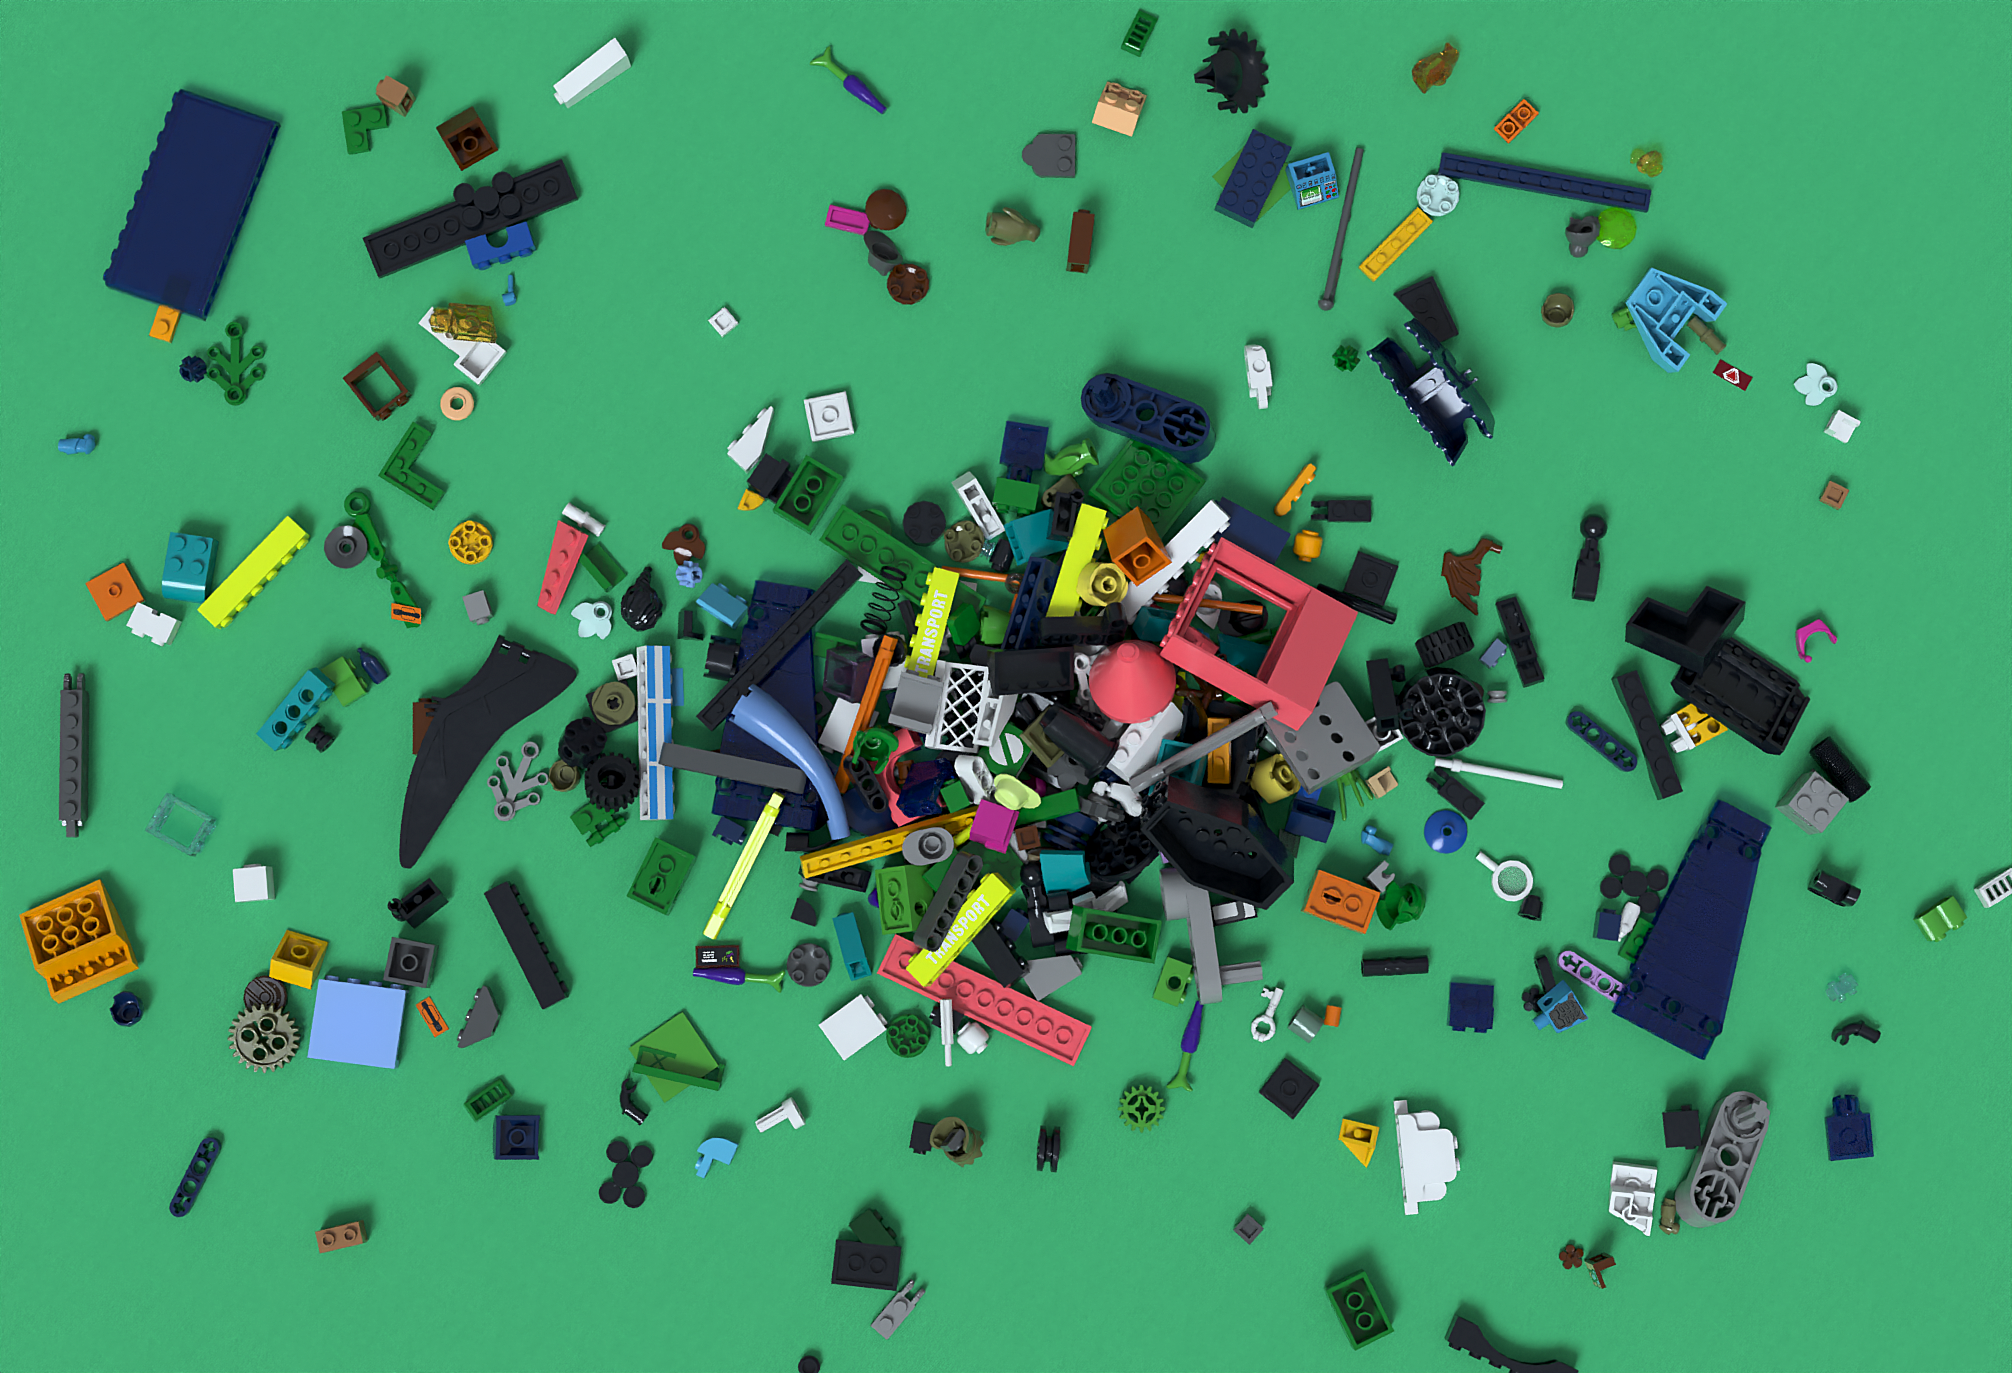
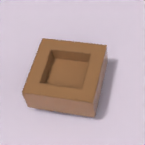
M1828 481L1819 501L1839 510L1849 490L1832 481Z

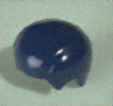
M126 991L113 997L114 1004L110 1008V1012L114 1022L120 1026L130 1027L141 1020L144 1014V1006L139 997L132 992Z

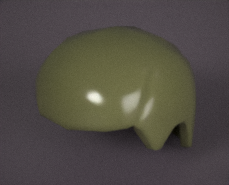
M1562 293L1549 295L1541 308L1543 321L1548 326L1556 328L1567 325L1574 314L1573 300L1568 295Z
M562 759L554 762L549 770L548 781L555 791L568 792L575 789L580 783L581 772L579 767H571Z

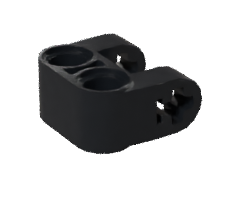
M1821 869L1816 870L1808 887L1810 892L1842 907L1853 906L1861 893L1860 888L1848 884Z

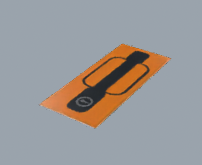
M391 603V619L421 624V608Z
M430 997L416 1004L417 1009L434 1037L449 1029Z

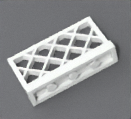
M937 660L935 676L941 678L940 682H943L944 685L931 733L926 735L925 746L929 749L978 754L980 745L974 744L973 748H967L961 740L970 733L973 737L975 735L973 731L976 729L977 723L970 728L964 719L972 712L979 719L989 680L988 667ZM952 668L961 669L965 674L956 683L951 678ZM976 671H984L983 681L976 685L970 676ZM968 678L974 688L964 695L958 685ZM956 688L962 697L952 704L948 699V694ZM977 690L981 695V699L973 707L967 697ZM965 700L971 709L961 716L955 707ZM953 709L959 718L951 725H948L945 721V715ZM962 721L968 730L960 737H957L952 728ZM950 731L956 740L949 745L941 744L942 736Z

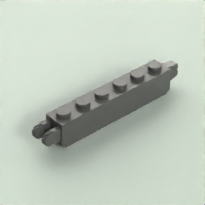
M65 673L63 690L60 691L59 821H62V826H66V837L69 838L79 837V826H83V822L87 821L89 693L85 691L86 680L84 673L78 674L77 690H72L71 674Z

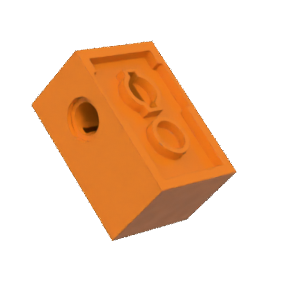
M1316 870L1301 911L1357 933L1366 934L1380 892L1322 870Z

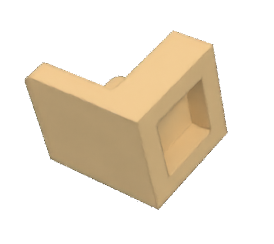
M1389 766L1365 781L1376 799L1398 786L1390 772L1391 768Z

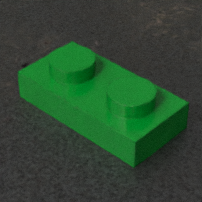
M1638 917L1617 955L1638 966L1659 928Z

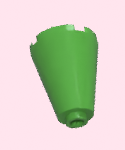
M983 605L984 611L980 613L979 623L981 626L978 631V635H982L978 644L989 647L1001 646L1012 613L989 605Z

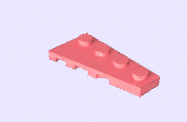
M560 520L557 523L537 604L538 607L555 615L589 536Z

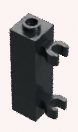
M1388 658L1366 661L1377 732L1398 730L1399 718L1404 720L1413 718L1411 702H1405L1400 706H1396L1392 685L1393 680L1396 682L1406 681L1404 665L1400 664L1389 668Z

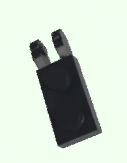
M1371 500L1311 502V507L1327 508V515L1313 514L1311 515V520L1345 523L1371 522Z
M1437 766L1434 771L1446 781L1441 787L1431 777H1427L1425 781L1438 791L1437 794L1466 818L1472 820L1485 803L1454 777L1449 776Z

